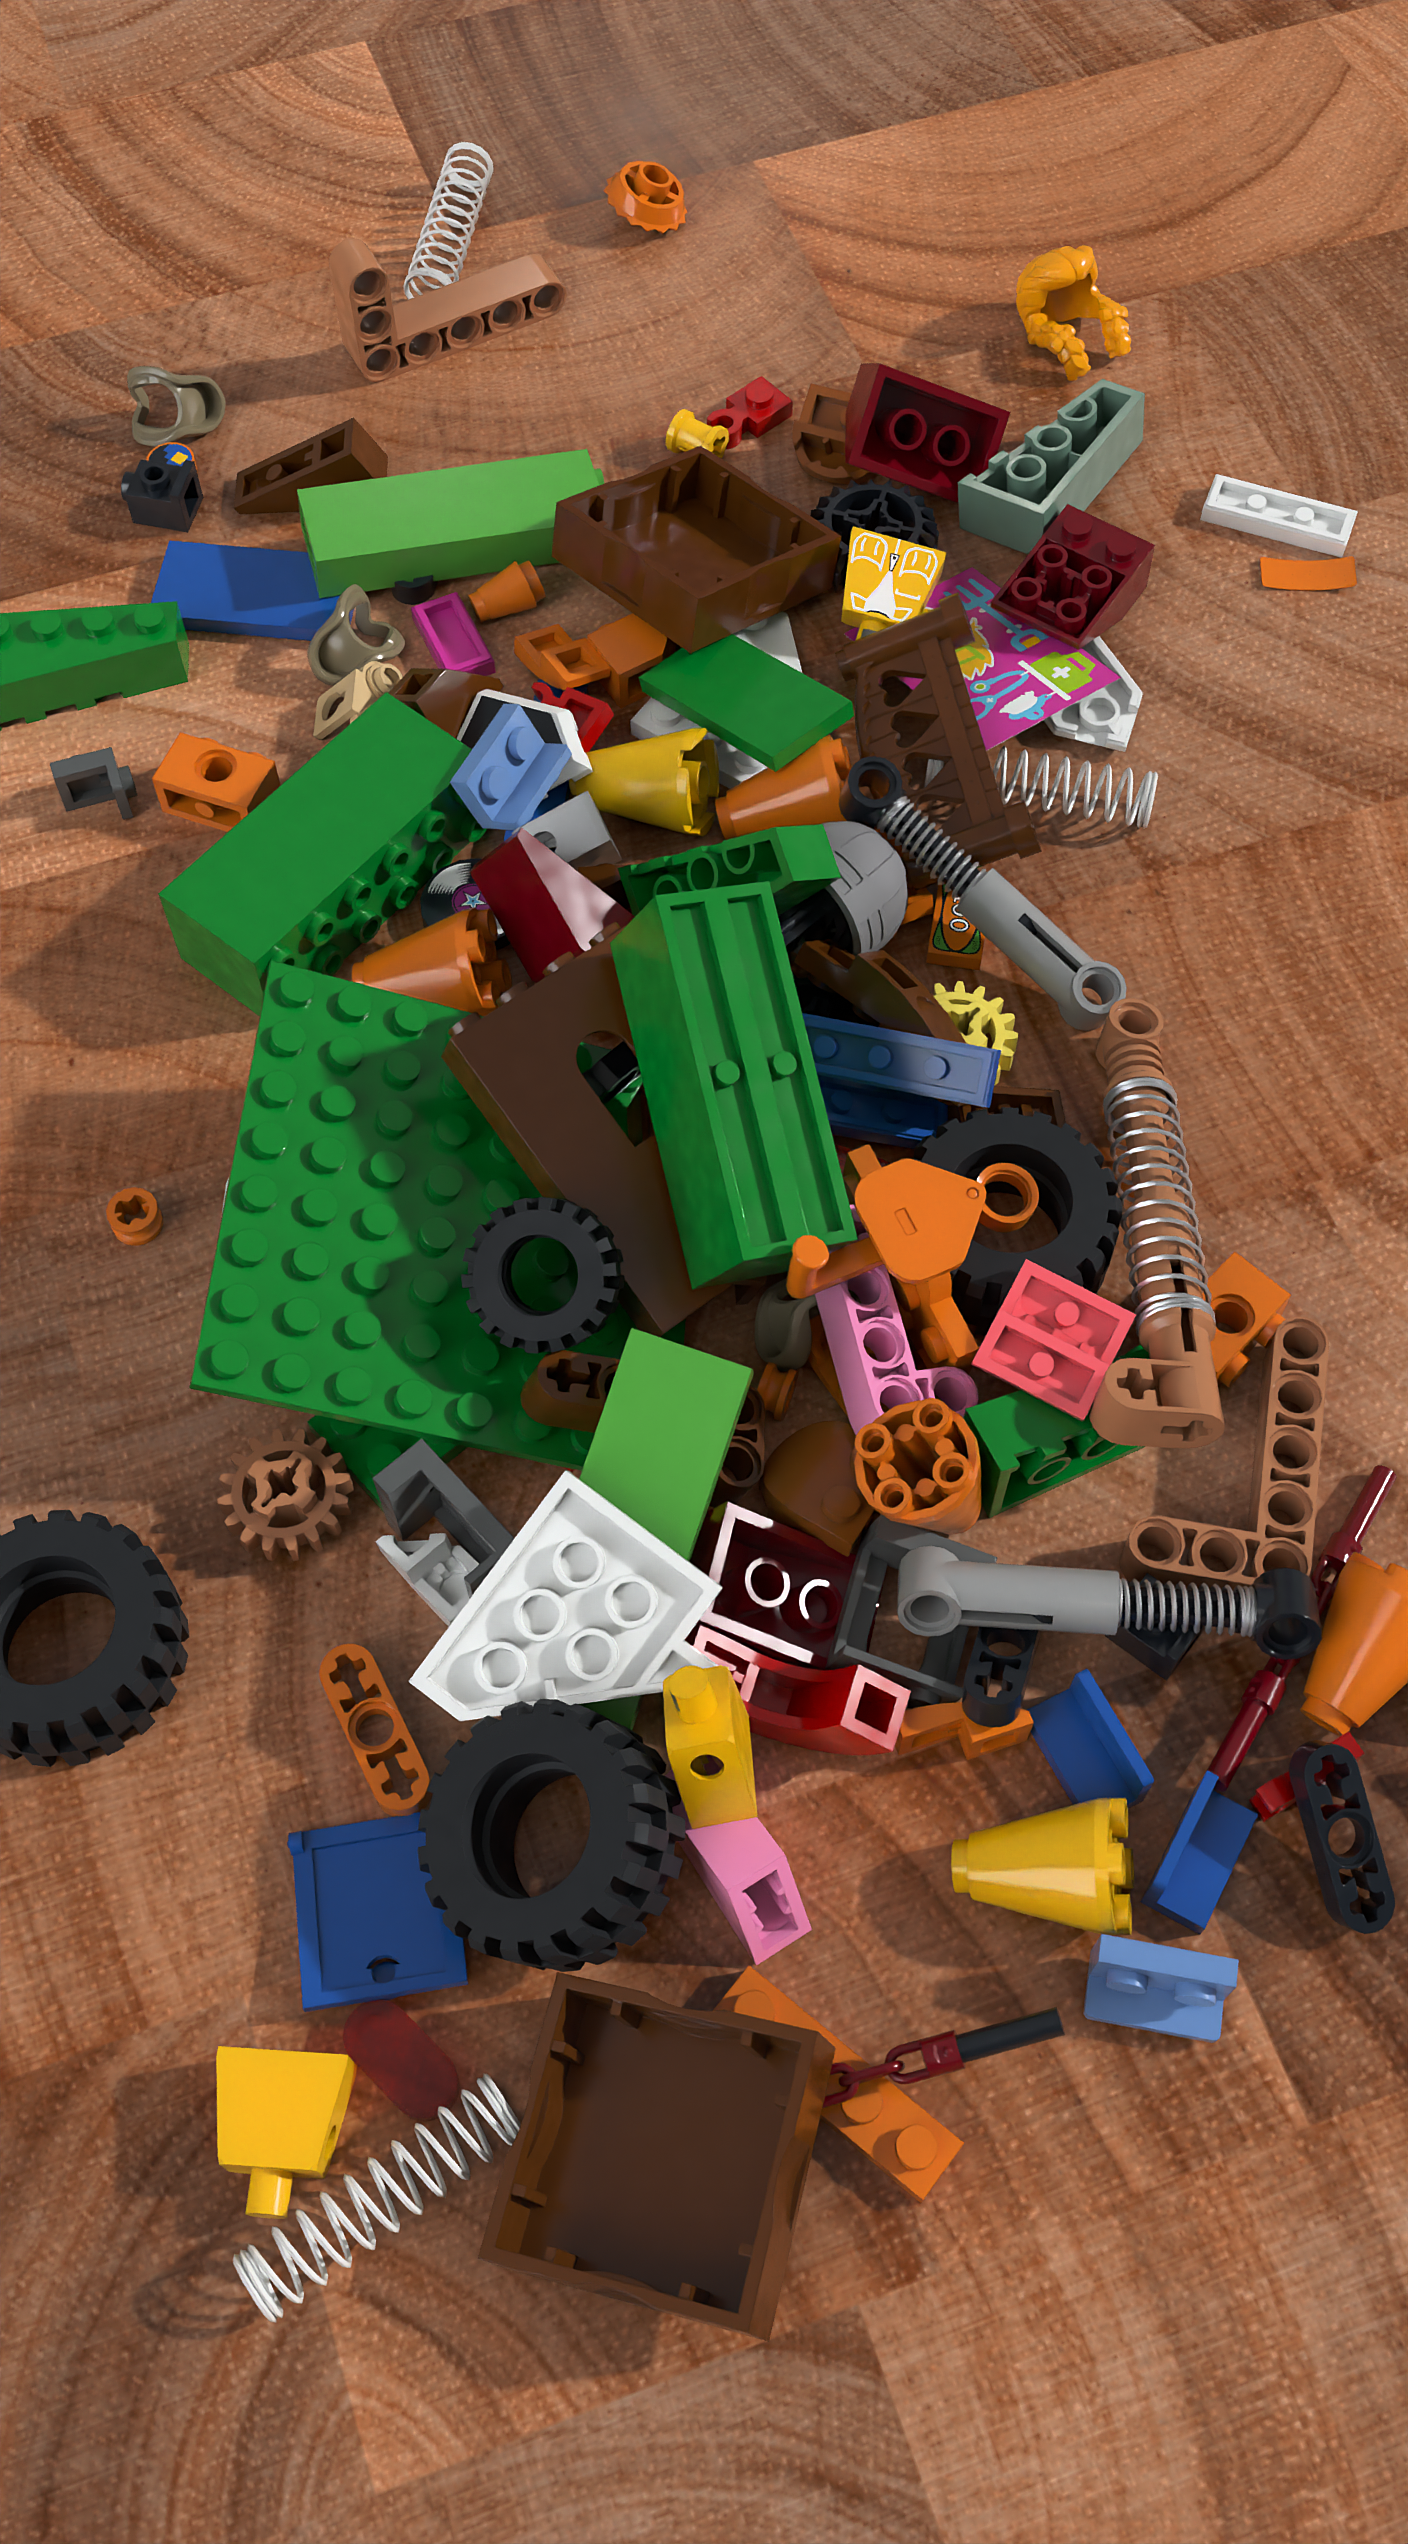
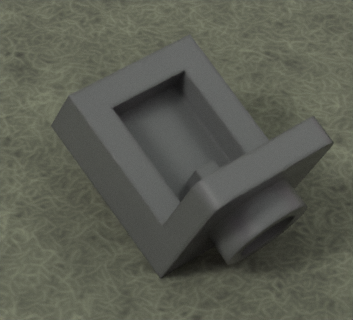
M112 747L50 763L53 778L66 812L116 799L123 820L133 817L128 798L138 796L129 766L118 767Z

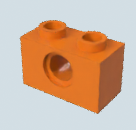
M181 732L152 777L162 812L229 832L281 786L275 761L256 752L247 753L221 745L210 738H198Z
M1235 1251L1208 1278L1207 1284L1212 1294L1211 1307L1215 1313L1216 1323L1228 1324L1236 1331L1234 1334L1220 1331L1216 1327L1215 1338L1211 1342L1217 1384L1219 1385L1222 1382L1227 1387L1232 1386L1247 1369L1251 1359L1246 1355L1258 1343L1264 1348L1270 1345L1278 1326L1286 1320L1282 1317V1314L1291 1297L1290 1293ZM1203 1292L1202 1296L1203 1300L1205 1301V1294Z

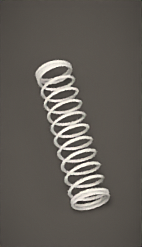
M461 142L454 144L448 149L440 173L441 176L438 179L437 188L434 191L433 200L430 203L429 212L424 221L425 225L421 230L412 263L403 285L404 294L408 300L414 298L409 289V282L419 295L423 294L416 287L413 281L414 277H418L424 284L433 289H438L440 286L429 283L421 275L435 278L444 286L459 281L458 274L462 271L463 261L467 255L466 249L469 248L471 243L470 237L474 233V225L479 218L478 212H480L483 205L482 200L486 195V188L493 173V162L489 154L480 146ZM457 150H472L484 158L488 165V171L482 163L471 157L457 156L451 159L450 157ZM458 160L474 162L482 168L485 177L481 179L474 172L464 168H452L451 163ZM456 172H464L470 174L477 180L472 181L460 177ZM448 175L450 181L445 182V177ZM455 184L464 191L475 193L477 199L471 201L466 196L452 193L447 186ZM444 188L447 193L441 194V190ZM451 196L460 203L469 204L474 211L467 213L459 207L448 205L444 201V197ZM440 200L443 205L437 206V202ZM448 209L456 215L465 216L470 223L462 225L454 219L444 217L440 210ZM436 212L439 217L433 218V214ZM444 221L452 227L461 228L466 235L458 237L454 233L441 230L435 222ZM432 224L436 230L429 231V226ZM441 234L448 239L458 241L462 247L460 249H453L448 245L437 242L432 235ZM429 237L432 242L425 243V239ZM437 246L446 252L454 253L458 260L449 262L445 258L433 255L428 247ZM424 249L428 255L421 256V251ZM434 259L441 264L449 265L453 273L444 274L442 271L430 268L424 260ZM421 262L425 268L418 269L417 264Z
M1003 746L1000 749L993 773L996 779L1002 761L1000 795L1004 805L1012 795L1022 766L1021 801L1024 800L1028 807L1044 765L1042 808L1045 812L1048 811L1054 800L1065 768L1063 812L1065 815H1068L1072 810L1086 770L1083 811L1085 818L1088 819L1092 815L1107 773L1104 818L1108 823L1113 818L1128 776L1125 822L1128 827L1133 823L1140 804L1137 827L1147 828L1156 791L1157 772L1152 773L1149 771L1145 774L1131 811L1133 772L1130 767L1127 768L1121 777L1110 808L1112 768L1108 763L1100 774L1089 806L1091 764L1087 760L1082 764L1068 803L1070 761L1066 756L1061 761L1047 801L1049 757L1045 753L1041 756L1026 798L1028 752L1025 749L1018 758L1005 796L1007 748ZM928 760L925 787L943 768L944 761Z
M483 2073V2078H478L477 2084L503 2123L505 2130L470 2091L465 2089L461 2091L463 2105L483 2149L447 2108L438 2107L440 2122L461 2168L422 2124L415 2123V2134L438 2186L430 2179L403 2145L396 2140H392L391 2149L416 2205L404 2194L379 2162L372 2157H368L367 2164L388 2209L392 2223L382 2214L353 2177L344 2174L345 2186L360 2216L369 2241L353 2226L326 2192H320L321 2203L334 2228L345 2259L328 2243L304 2211L296 2209L297 2220L310 2245L322 2278L307 2265L280 2229L272 2226V2235L291 2274L297 2296L284 2285L254 2245L248 2244L247 2251L240 2250L239 2255L234 2254L233 2263L242 2282L258 2308L270 2322L276 2323L277 2317H283V2308L269 2279L290 2301L300 2304L303 2302L304 2291L293 2260L316 2284L327 2285V2269L315 2239L339 2265L351 2268L352 2256L350 2248L337 2218L364 2248L375 2250V2235L360 2199L389 2231L399 2232L400 2222L382 2179L414 2214L422 2215L423 2203L404 2159L432 2192L439 2197L446 2198L447 2188L426 2140L461 2179L469 2180V2167L448 2121L485 2162L493 2163L491 2147L470 2102L508 2145L512 2146L521 2124L488 2074Z

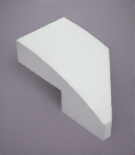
M446 1533L430 1534L429 1540L397 1541L394 1535H385L375 1541L380 1551L409 1585L450 1626L469 1600L464 1577L475 1569L479 1563L460 1545L452 1546Z

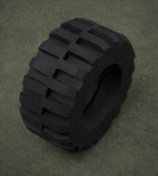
M1001 1107L999 1114L988 1115L987 1109L967 1112L965 1122L959 1123L957 1118H951L937 1126L936 1138L932 1135L925 1136L914 1148V1160L975 1181L979 1174L990 1165L1011 1163L1020 1166L1035 1180L1039 1190L1037 1206L1050 1217L1057 1229L1058 1236L1053 1241L1038 1249L1027 1252H1000L971 1240L963 1264L957 1269L950 1271L952 1280L951 1296L964 1321L977 1326L975 1334L986 1336L1026 1259L1097 1294L1104 1282L1119 1235L1118 1228L1122 1218V1201L1116 1196L1118 1183L1113 1171L1108 1167L1101 1169L1104 1156L1094 1144L1088 1143L1086 1146L1079 1142L1081 1137L1079 1131L1066 1123L1062 1128L1051 1124L1052 1116L1037 1111L1034 1112L1033 1117L1018 1114L1019 1108ZM994 1181L984 1186L987 1193H1008L1022 1197L1019 1190L1007 1182Z
M51 1510L48 1513V1520L38 1522L33 1514L15 1519L13 1521L15 1529L6 1534H0V1753L14 1760L24 1755L32 1765L53 1766L56 1762V1756H61L69 1766L89 1763L91 1759L90 1751L101 1747L105 1754L109 1756L125 1747L121 1737L135 1728L140 1735L144 1734L155 1723L150 1712L156 1704L168 1707L177 1689L170 1680L171 1674H183L188 1659V1653L181 1644V1642H185L189 1638L188 1619L180 1608L183 1602L149 1546H143L138 1535L123 1524L112 1527L106 1516L91 1512L84 1513L81 1521H77L70 1510ZM71 1593L97 1594L108 1598L115 1607V1621L107 1645L96 1660L82 1672L64 1681L48 1685L19 1683L10 1676L8 1672V1653L12 1639L21 1623L37 1607L53 1598Z
M539 1699L534 1703V1706L523 1701L505 1706L500 1711L502 1720L487 1715L470 1728L473 1737L467 1743L457 1740L445 1755V1758L450 1761L442 1775L435 1772L427 1791L433 1793L429 1810L421 1809L418 1831L426 1833V1846L418 1847L417 1850L420 1871L430 1873L432 1876V1880L425 1883V1891L433 1907L446 1910L442 1914L443 1923L455 1936L468 1939L471 1948L486 1955L541 1970L549 1968L560 1972L581 1970L585 1962L600 1965L616 1957L618 1953L615 1945L616 1942L633 1946L645 1935L647 1928L642 1921L649 1913L660 1916L670 1899L662 1892L668 1877L675 1879L679 1877L683 1859L674 1856L675 1842L685 1840V1819L673 1814L672 1807L679 1805L681 1802L676 1781L662 1775L666 1772L667 1764L655 1749L643 1744V1737L576 1703L568 1705L558 1699ZM577 1775L586 1791L590 1807V1831L586 1847L576 1867L566 1879L550 1891L539 1896L530 1897L520 1882L514 1860V1842L518 1824L529 1803L542 1789L556 1780Z

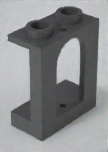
M420 1439L373 1477L388 1525L403 1541L431 1518L435 1517L466 1552L479 1563L475 1569L464 1577L470 1599L515 1538L423 1439Z
M881 1514L862 1534L825 1669L835 1670L859 1664L910 1690L911 1693L907 1703V1708L909 1709L941 1703H955L963 1696V1688L954 1684L969 1626L957 1625L951 1632L941 1636H930L919 1671L866 1652L867 1638L886 1568L889 1566L899 1570L901 1559L909 1551L924 1546L944 1548L955 1554L959 1561L996 1563L997 1557L918 1527L891 1521Z

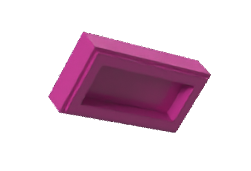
M457 592L411 607L412 619L438 669H451L483 676L496 673L494 659Z

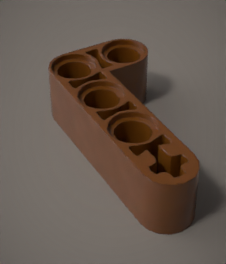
M567 1350L550 1352L542 1358L523 1385L520 1394L521 1405L526 1414L538 1423L595 1433L608 1397L605 1391H610L620 1360ZM752 1385L749 1386L723 1466L733 1472L736 1480L727 1477L721 1469L709 1504L713 1508L725 1502L736 1504L763 1475L765 1466V1406L760 1393Z

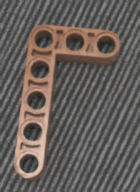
M351 238L340 242L332 250L329 257V268L342 342L363 376L372 382L385 381L547 319L560 311L567 297L564 285L547 262L540 255L536 254L520 257L392 305L389 279L386 272L362 240Z
M1291 1317L1284 1320L1278 1326L1263 1360L1247 1531L1164 1516H1147L1142 1518L1131 1528L1120 1556V1569L1128 1581L1131 1582L1135 1578L1140 1583L1148 1573L1164 1585L1170 1581L1174 1588L1181 1581L1186 1589L1193 1582L1197 1589L1205 1583L1210 1590L1216 1583L1221 1590L1228 1584L1233 1591L1238 1585L1242 1588L1245 1585L1248 1588L1252 1586L1253 1581L1265 1572L1263 1570L1264 1566L1295 1569L1309 1576L1312 1566L1329 1354L1328 1335L1324 1328L1315 1320L1307 1317ZM1285 1348L1297 1349L1307 1359L1292 1357L1286 1352ZM1279 1401L1293 1402L1300 1407L1303 1413L1287 1411ZM1283 1454L1289 1456L1296 1462L1299 1468L1290 1469L1282 1466L1277 1462L1274 1455ZM1269 1510L1285 1512L1291 1517L1294 1525H1283L1276 1522L1271 1517ZM1153 1545L1163 1552L1166 1559L1163 1561L1149 1560L1140 1553L1138 1546ZM1204 1555L1218 1557L1224 1562L1227 1571L1215 1572L1209 1570L1203 1564L1200 1557Z

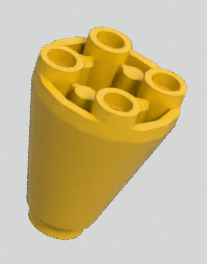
M1097 1798L974 1831L969 1834L968 1839H954L951 1869L955 1893H970L972 1900L1098 1934L1131 1935L1130 1894H1122V1888H1134L1133 1849L1124 1848V1844L1120 1843L1119 1838H1128V1807L1126 1798Z

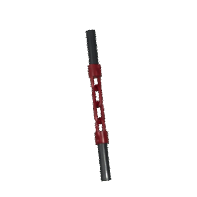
M1057 2007L961 2034L951 2030L901 2044L888 2052L883 2064L855 2071L850 2065L843 2062L833 2063L830 2076L838 2073L845 2074L839 2078V2085L847 2088L844 2091L825 2096L822 2108L852 2099L857 2093L860 2083L888 2076L893 2082L900 2085L911 2084L965 2069L966 2062L1064 2036L1065 2032ZM921 2050L926 2068L906 2074L899 2073L904 2070L905 2063L896 2059L902 2055Z

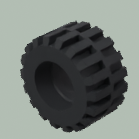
M546 1197L524 1198L513 1201V1204L508 1207H500L490 1214L492 1219L486 1225L479 1224L472 1234L476 1238L472 1248L465 1249L462 1260L468 1262L467 1274H461L462 1288H469L471 1299L466 1301L471 1314L478 1313L483 1320L479 1326L488 1335L494 1333L500 1337L499 1343L511 1349L515 1347L525 1349L527 1353L538 1354L541 1352L551 1351L552 1353L578 1345L586 1341L591 1335L598 1333L607 1324L605 1321L609 1315L615 1313L620 1302L617 1300L619 1290L624 1288L625 1275H621L620 1262H624L621 1249H617L612 1240L615 1236L610 1228L603 1226L597 1219L598 1216L589 1209L582 1208L576 1205V1203L564 1199ZM538 1238H551L563 1243L572 1253L578 1268V1282L572 1298L567 1304L553 1311H537L528 1307L518 1297L512 1283L511 1270L516 1254L527 1242Z

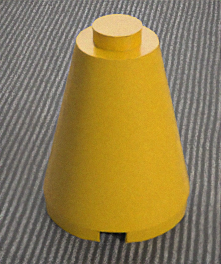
M690 728L586 752L593 772L576 782L569 779L571 793L578 796L588 791L598 810L690 836H704L709 832L715 817V813L706 812L708 797H718L719 761L714 740L703 738L709 732L706 728Z

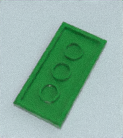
M733 634L692 653L681 648L639 677L642 692L698 726L706 728L713 735L775 772L854 717L851 700Z

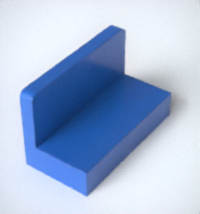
M1087 1668L1074 1675L1069 1689L1027 1709L1034 1722L1030 1732L1073 1805L1097 1798H1126L1129 1809L1145 1799L1154 1783V1778Z
M1206 1770L1194 1789L1140 1901L1198 1934H1201L1206 1928L1258 1816L1257 1813L1213 1791L1219 1776Z

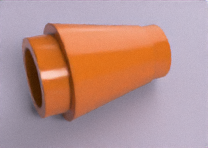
M527 560L519 565L514 561L476 589L475 592L469 594L468 598L477 618L482 623L489 619L492 620L537 608L536 602L546 598V595L533 565Z

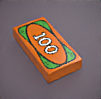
M946 884L938 885L926 963L980 971L985 936L956 910L960 897L952 898V890L945 892Z

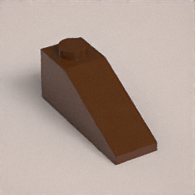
M353 417L238 472L234 509L239 514L299 512L297 489L387 477L388 455Z

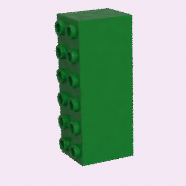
M386 692L158 894L180 958L258 1016H260L271 960L333 976L340 969L343 961L362 943L372 940L387 919L398 909L407 907L413 901L417 891L440 868L451 864L453 858L470 842L479 840L486 832L487 828L480 826L450 784V781L472 749Z
M765 881L655 895L612 940L610 947L692 1290L789 1271L790 1260L793 1255V1244L797 1238L803 1235L818 1237L825 1243L829 1253L858 1240L770 882Z

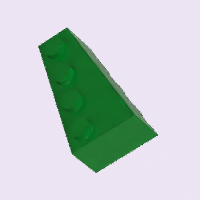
M177 601L0 613V723L24 717L28 724L47 719L45 712L75 704L77 710L97 706L96 702L107 695L120 693L123 698H128L188 682L189 641Z
M823 824L774 827L724 840L722 843L700 846L672 856H662L650 859L645 863L617 868L634 916L655 895L765 881L770 882L779 916L841 878Z
M1139 1345L1126 1354L1114 1358L1112 1363L1126 1358L1149 1359V1352ZM1022 1390L966 1408L963 1417L978 1442L981 1461L982 1507L988 1518L1146 1446L1111 1443L1101 1437L1093 1428L1089 1418L1090 1409L1082 1422Z

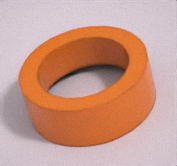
M1011 1163L990 1165L979 1174L976 1181L983 1186L994 1181H1003L1015 1186L1023 1197L1024 1208L1021 1213L1015 1216H1001L991 1211L984 1202L978 1221L985 1227L997 1232H1011L1024 1226L1034 1213L1039 1201V1190L1033 1177L1025 1169Z

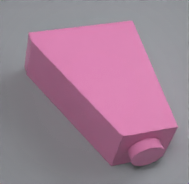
M706 1755L709 1763L703 1765L707 1775L718 1773L721 1770L710 1755ZM671 1769L665 1776L676 1781ZM681 1797L680 1804L672 1807L673 1814L685 1819V1840L678 1842L756 1966L811 1931L812 1928L787 1858L760 1820L755 1817L692 1829Z

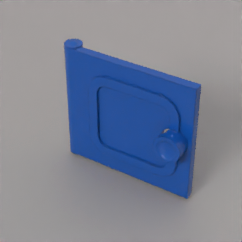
M420 1812L407 1816H394L289 1833L287 1846L293 1856L304 2012L375 2000H392L399 1996L469 1985L464 1938L455 1936L443 1923L442 1914L446 1910L433 1907L425 1891V1883L432 1880V1876L430 1873L420 1871L417 1850L418 1847L426 1846V1833L418 1831ZM382 1958H391L399 1963L382 1962L373 1969H369L374 1962Z

